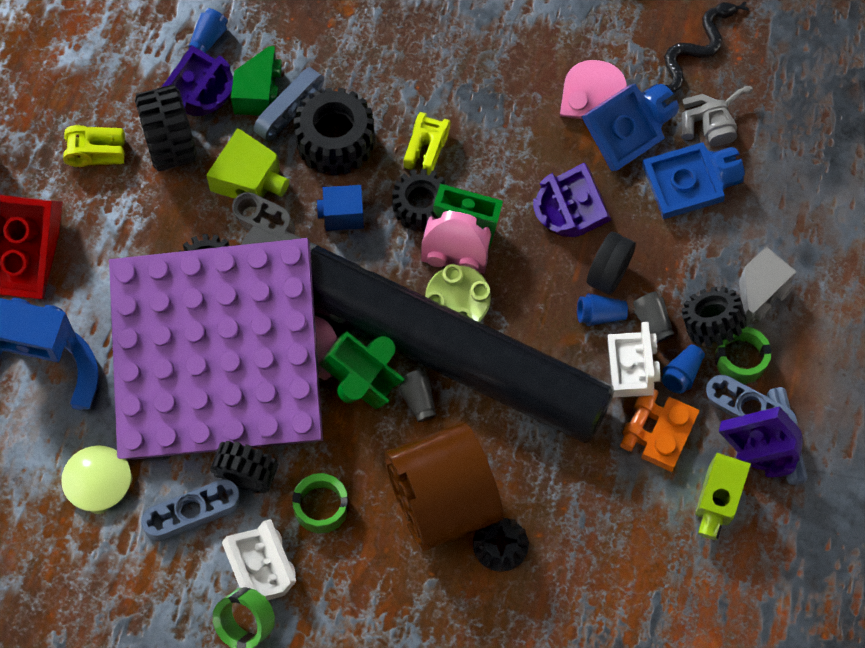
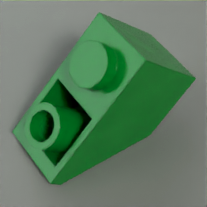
M268 46L234 71L231 93L234 114L260 116L279 96V86L275 85V78H281L282 60L276 59L275 46Z

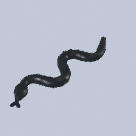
M745 1L739 6L722 2L705 12L702 17V25L710 39L709 45L677 43L668 48L664 59L666 68L671 74L673 81L670 85L666 86L673 93L681 88L684 81L682 70L676 60L677 56L689 55L698 58H709L721 49L722 37L713 22V18L716 16L721 18L733 16L739 9L748 11L749 8L745 6Z

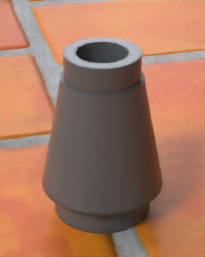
M656 291L648 293L633 302L636 309L634 314L641 322H649L650 334L656 333L657 343L665 341L674 335L664 298L659 297Z
M416 370L403 375L402 377L405 380L400 383L398 390L416 417L417 422H424L436 417L430 377L425 376L424 370Z

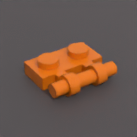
M654 389V395L638 397L634 406L635 414L631 422H627L622 431L624 437L620 447L627 451H633L635 444L639 443L645 446L641 459L673 472L700 410L671 397H668L663 408L655 403L659 392ZM648 417L657 421L652 433L645 431L643 428Z

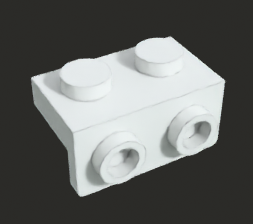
M641 322V332L608 334L611 384L615 390L613 398L654 395V382H660L659 361H653L652 354L657 353L656 333L650 334L649 322Z
M271 519L263 521L258 529L226 536L222 541L240 588L248 587L257 590L267 600L285 596L296 583L294 566L287 559L282 547L281 534L275 529Z

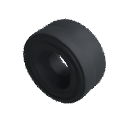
M610 232L593 260L586 283L603 293L611 295L618 287L629 266L636 243L616 232Z

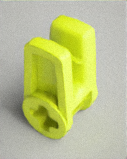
M419 112L404 157V168L412 170L417 159L420 158L422 146L429 145L426 155H423V169H427L426 175H430L431 171H434L440 152L447 141L451 120L443 119V121L427 117V113Z
M74 125L65 129L64 139L67 141V149L64 151L63 161L73 167L124 164L125 153L121 146L125 144V132L122 128Z

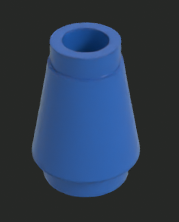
M207 8L205 13H200L188 47L190 48L192 45L206 53L227 30L226 24L228 19L220 12Z
M590 293L586 297L580 296L578 299L577 318L579 323L593 326L627 319L628 305L625 300Z
M688 345L686 349L663 368L661 380L664 386L678 394L691 389L702 360L705 357L704 351L696 345Z

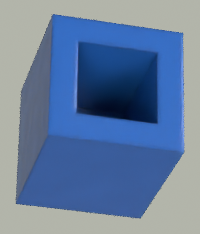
M361 185L322 187L323 200H317L318 219H324L325 230L364 229Z

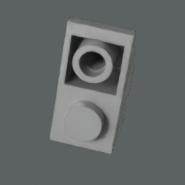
M767 246L744 267L739 280L740 298L747 319L746 327L755 319L761 322L772 310L771 304L777 298L780 301L784 300L794 288L791 282L796 271Z

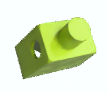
M238 128L207 173L210 191L234 199L246 192L254 193L262 198L267 191L283 196L289 186V179L278 174L280 166L276 153Z
M720 453L715 454L709 464L695 511L696 516L702 517L698 535L711 540H718L722 525H729L732 522L751 463ZM713 498L721 500L723 506L716 505L713 502Z

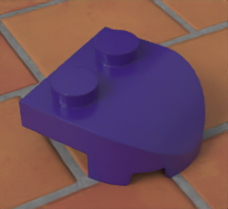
M191 45L162 87L174 84L180 91L186 114L204 116L220 108L230 97L233 76L230 71V65L223 57L219 55L214 59Z
M585 162L557 177L553 173L546 176L540 182L541 188L536 199H533V208L538 220L550 231L564 237L583 235L612 220L589 166Z
M780 406L727 419L720 423L719 433L737 451L736 459L751 463L750 468L765 470L766 477H782L795 471L801 456L803 436L799 427Z

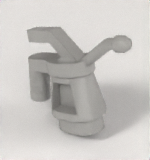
M748 85L744 86V88L737 90L726 101L717 100L704 94L682 99L685 109L702 104L701 107L686 110L682 113V139L692 140L694 138V122L703 120L704 136L709 140L711 146H721L733 142L738 136L736 132L737 124L729 113L728 106L741 94L751 93L753 88Z

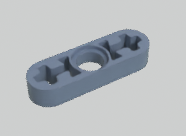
M311 67L303 70L258 117L254 125V132L266 141L273 140L296 116L297 108L303 107L302 101L306 97L312 99V93L320 91L324 83V76Z
M715 376L707 384L706 393L710 403L734 418L746 415L742 411L745 402L757 400L762 405L760 411L780 406L798 426L796 415L791 409L729 376ZM725 385L728 386L730 395L737 398L735 407H732L734 405L732 398L726 395L717 398L715 389H723Z
M229 480L213 482L148 508L142 515L141 525L145 534L150 539L155 541L168 539L233 513L240 504L238 488ZM225 490L226 494L230 495L229 503L223 504L221 500H217L219 499L220 491ZM208 496L209 502H212L210 504L213 510L208 511L203 497ZM189 502H196L201 506L199 515L191 519L185 518L181 514L183 506ZM170 510H175L180 523H174ZM160 516L161 520H166L163 522V529L161 530L151 526L154 524L153 518Z

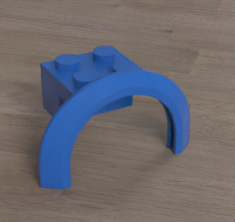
M0 298V354L3 351L59 363L65 347L75 358L78 368L77 383L70 405H72L73 409L77 410L90 409L98 385V365L90 346L80 335L73 331L66 313L61 308L53 305L40 307L31 305L28 301L21 298H12L11 300Z

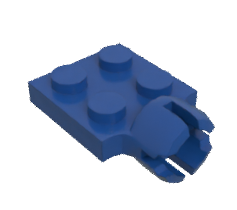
M636 83L630 84L581 116L611 171L619 170L665 139L661 128L665 122L677 114L679 109L677 100L672 101L668 105L663 102L673 95V92L666 85L656 84L641 92Z
M704 142L644 159L642 166L662 218L667 219L724 202L725 194L723 190L744 182L745 169L742 159L736 160V156L740 155L738 150L729 147L715 152L708 151Z

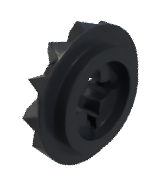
M503 517L502 521L475 532L473 538L475 556L483 566L490 570L499 572L512 570L524 561L528 553L529 541L526 530L515 519ZM499 531H502L506 541H511V544L505 546L503 556H500L497 545L491 544V541H496Z

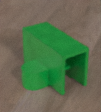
M346 332L332 344L318 363V365L341 382L337 393L343 402L354 403L362 398L374 409H378L388 403L389 399L386 396L390 390L405 380V378L387 365L395 353V345L390 338L384 336L378 337L366 347Z

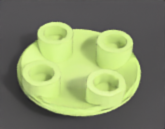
M449 264L437 272L428 283L425 297L478 322L488 312L491 302L490 287L485 278L473 268L456 264Z
M90 446L78 451L69 459L62 473V488L65 496L74 506L85 511H91L94 514H101L123 499L133 478L127 460L117 458V450L107 446Z

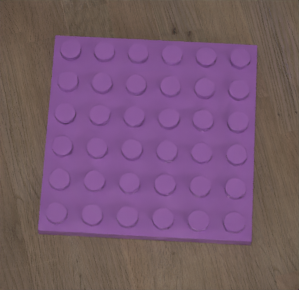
M308 238L109 259L117 458L133 460L216 452L222 441L240 442L243 446L247 444L252 446V448L323 441L311 251Z

